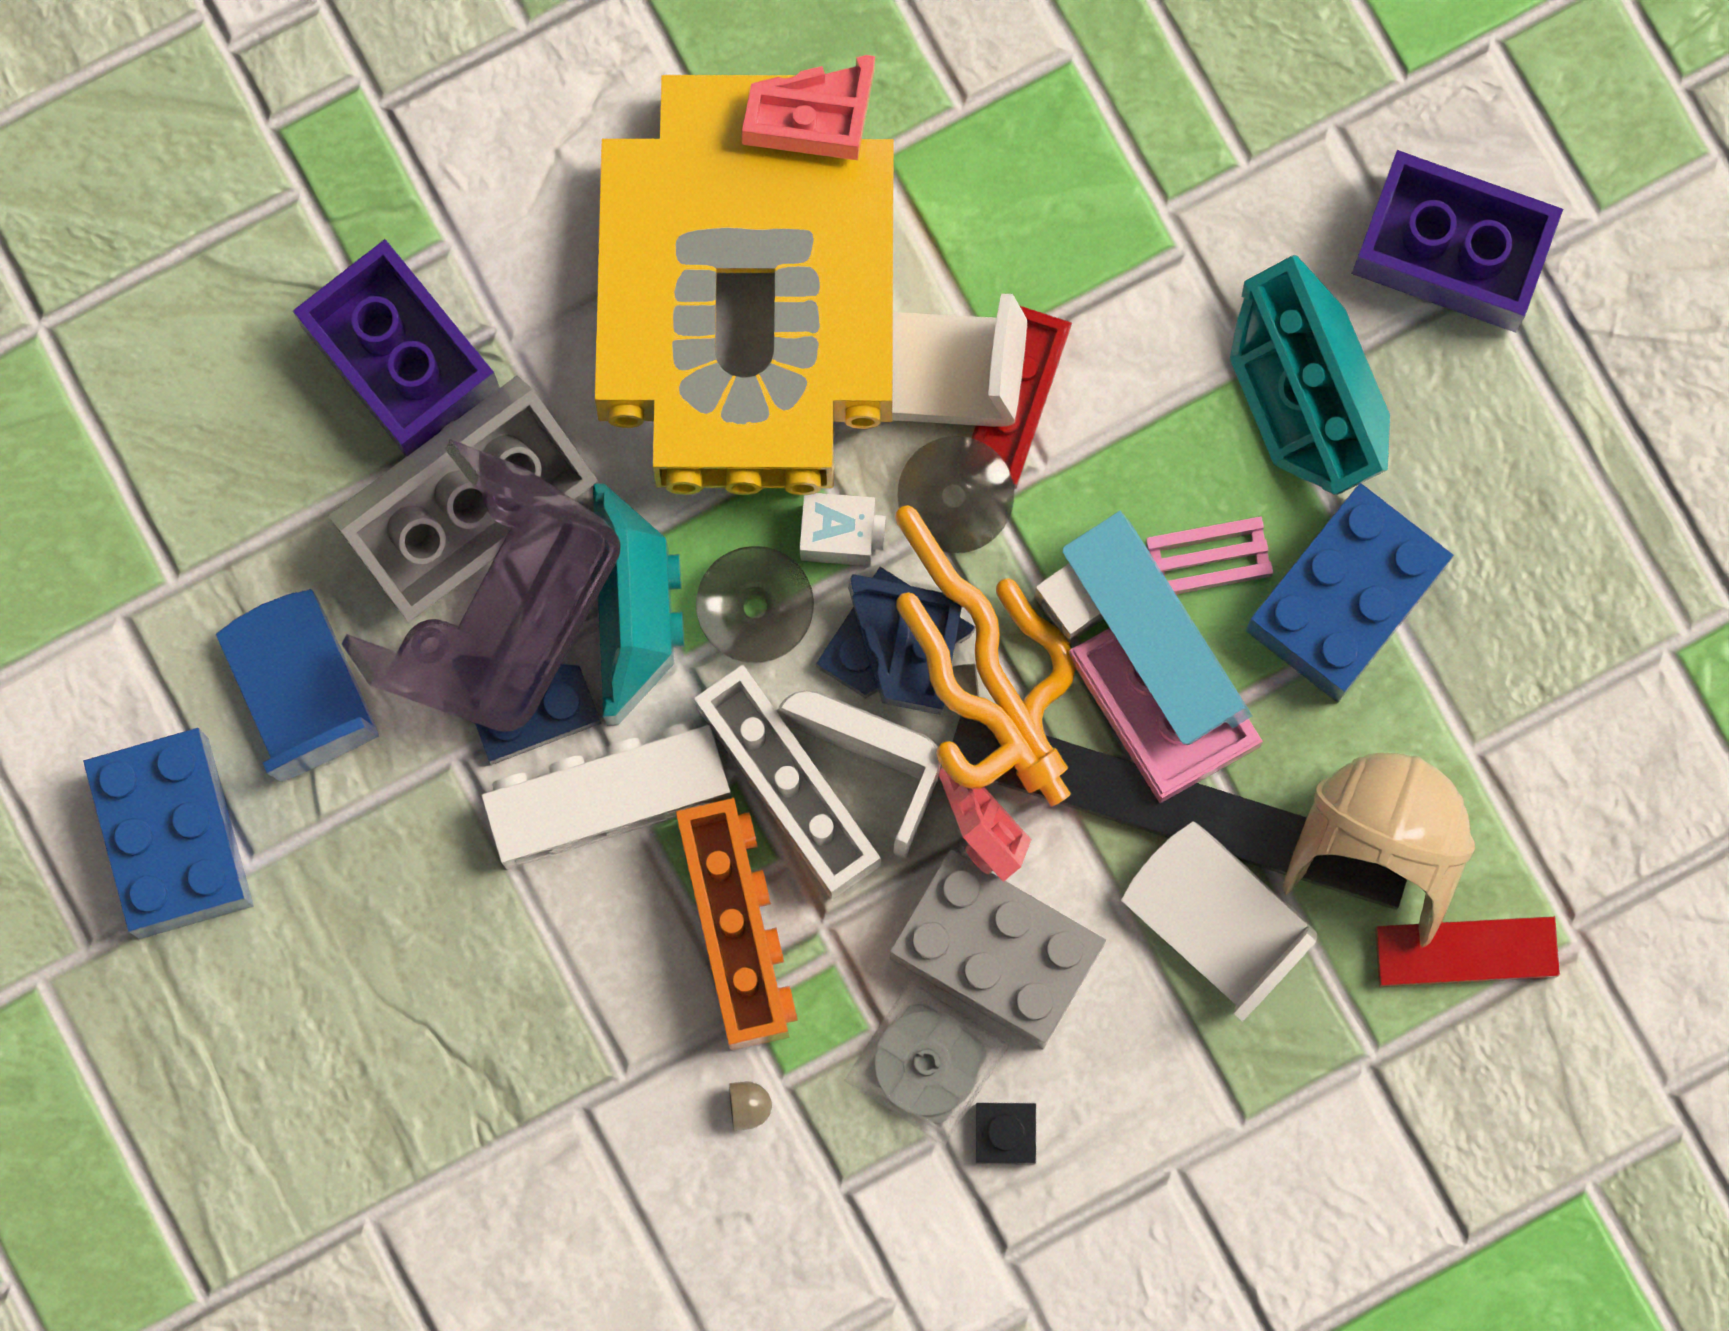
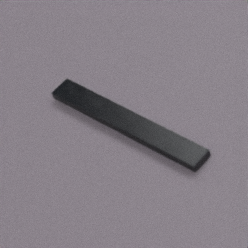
M960 716L952 742L958 746L970 764L977 765L1001 745L993 732L985 724ZM1046 735L1052 748L1057 749L1068 766V769L1060 777L1071 795L1058 804L1166 838L1172 837L1191 822H1196L1239 861L1286 875L1307 817L1199 783L1159 803L1135 763ZM1014 766L993 782L1046 799L1040 789L1032 793L1027 792L1016 775L1017 770ZM1317 855L1301 879L1302 881L1394 910L1399 908L1407 882L1406 878L1377 863L1339 855Z

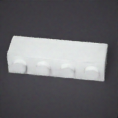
M743 664L694 698L696 708L703 719L710 725L713 733L832 900L881 867L880 856Z
M696 721L679 723L662 731L664 739L641 745L639 738L628 739L605 748L606 757L585 763L583 756H573L550 764V774L528 780L526 773H519L494 781L492 783L494 791L482 794V799L501 862L506 870L676 818V811L731 799L730 789L710 725L698 728Z

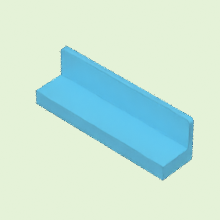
M1118 511L1064 546L1063 554L1184 745L1192 744L1225 722L1232 728H1235L1253 716L1133 525L1121 511Z

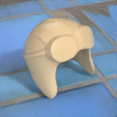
M1373 753L1354 759L1351 763L1340 768L1332 777L1322 780L1317 785L1314 793V803L1302 829L1284 879L1283 891L1285 895L1290 893L1295 885L1298 884L1317 855H1339L1377 863L1413 882L1426 893L1420 915L1419 935L1421 947L1427 946L1435 936L1453 898L1466 862L1471 859L1475 850V842L1470 834L1469 816L1464 806L1462 795L1459 794L1456 786L1448 777L1419 756L1398 753Z

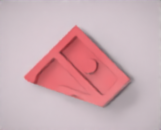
M864 55L856 57L855 67L825 74L823 67L820 66L800 71L791 78L776 77L751 83L742 128V145L858 160L875 70V56Z
M943 767L940 768L939 777L962 836L969 843L965 847L968 856L982 872L990 874L994 871L1004 882L1021 868L1032 839L985 787L981 789L965 788L954 782Z

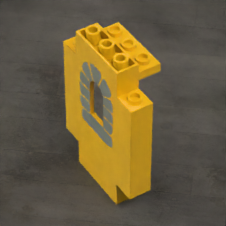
M661 75L660 139L602 138L595 404L598 421H608L609 424L620 428H634L641 426L644 421H654L653 471L656 488H666L667 491L674 494H695L704 488H725L728 492L738 495L755 494L763 488H785L787 492L796 495L815 494L822 488L834 487V422H845L847 426L857 429H869L877 427L881 422H892L894 139H862L858 160L742 145V128L751 83L776 77L791 78L795 75ZM717 273H775L774 353L768 367L756 376L746 378L732 376L724 371L717 362L715 354Z

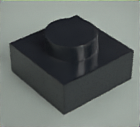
M976 1103V1164H1036V1103Z

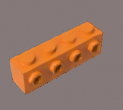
M734 798L676 811L730 1049L734 1051L789 1038L786 1023L798 1021L790 986L778 988L773 965L784 963L777 928L764 929L760 907L771 905L763 870L751 872L746 849L758 847L750 812L738 815Z

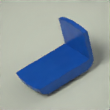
M312 589L287 594L259 605L234 619L216 633V637L271 757L262 762L266 773L281 782L286 781L379 737L375 722L344 653Z

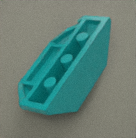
M1292 255L1245 280L1241 295L1244 299L1236 322L1230 361L1273 464L1303 480L1322 487L1323 490L1333 495L1341 494L1357 486L1359 483H1363L1387 471L1390 413L1346 309L1297 255Z
M601 483L593 485L602 703L605 723L607 726L619 725L674 665V648L684 647L683 612H672L671 590L682 589L680 554L669 555L666 538L606 484Z

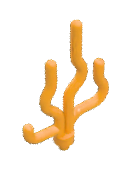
M909 505L901 506L895 513V520L939 589L946 597L965 608L973 619L976 629L974 651L976 669L984 686L995 701L993 703L986 698L971 695L959 686L953 675L950 651L938 628L917 596L910 592L901 594L896 600L897 610L923 649L927 660L930 682L937 696L953 712L964 718L985 724L993 732L1001 745L980 763L972 765L966 760L955 743L946 741L941 743L936 749L938 761L954 782L970 789H981L990 785L1014 766L1017 770L1016 775L1028 793L1040 789L1051 807L1057 805L1071 795L1060 777L1068 769V766L1057 749L1052 748L1043 731L1042 718L1046 708L1062 696L1073 682L1076 667L1069 655V651L1072 649L1069 641L1056 626L1037 614L1013 579L1005 578L998 582L996 585L997 596L1012 620L1025 635L1042 645L1052 660L1051 674L1036 685L1022 701L999 663L998 646L1000 634L998 618L990 601L978 588L958 575L917 510Z

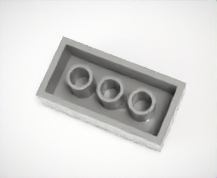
M515 376L327 516L394 606L409 623L597 483L598 480L535 391L520 377Z

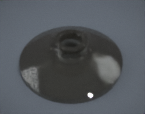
M948 436L927 443L911 456L901 473L897 497L899 508L909 505L917 510L943 552L965 553L987 545L1000 534L1011 516L1015 491L1010 470L995 450L987 444L970 437ZM955 484L964 490L965 500L961 506L952 507L945 502L943 494L947 486Z
M749 546L726 553L710 566L698 588L696 611L705 637L719 652L741 662L764 663L786 655L802 641L813 618L814 598L812 587L806 574L792 558L772 548ZM752 599H760L767 605L766 613L762 617L751 618L744 611L746 603Z

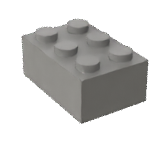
M950 849L892 947L890 959L1044 1049L1103 949L1106 939L1007 881L1003 882L995 874H985L973 861Z

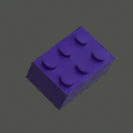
M1397 150L1351 274L1516 333L1527 313L1564 209Z
M386 239L293 310L301 328L406 457L440 433L441 429L451 421L459 419L500 388L494 371Z

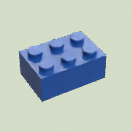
M1359 483L1252 616L1246 632L1339 703L1446 569L1454 555L1370 489Z
M199 728L83 760L129 933L139 939H143L254 907L209 738Z

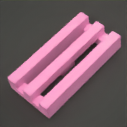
M1262 516L1148 537L1145 541L1148 551L1164 576L1166 571L1255 555L1257 563L1255 565L1168 581L1176 594L1272 577L1273 575L1272 564L1268 556L1267 540L1263 532ZM1251 534L1252 542L1161 558L1160 553L1163 550Z

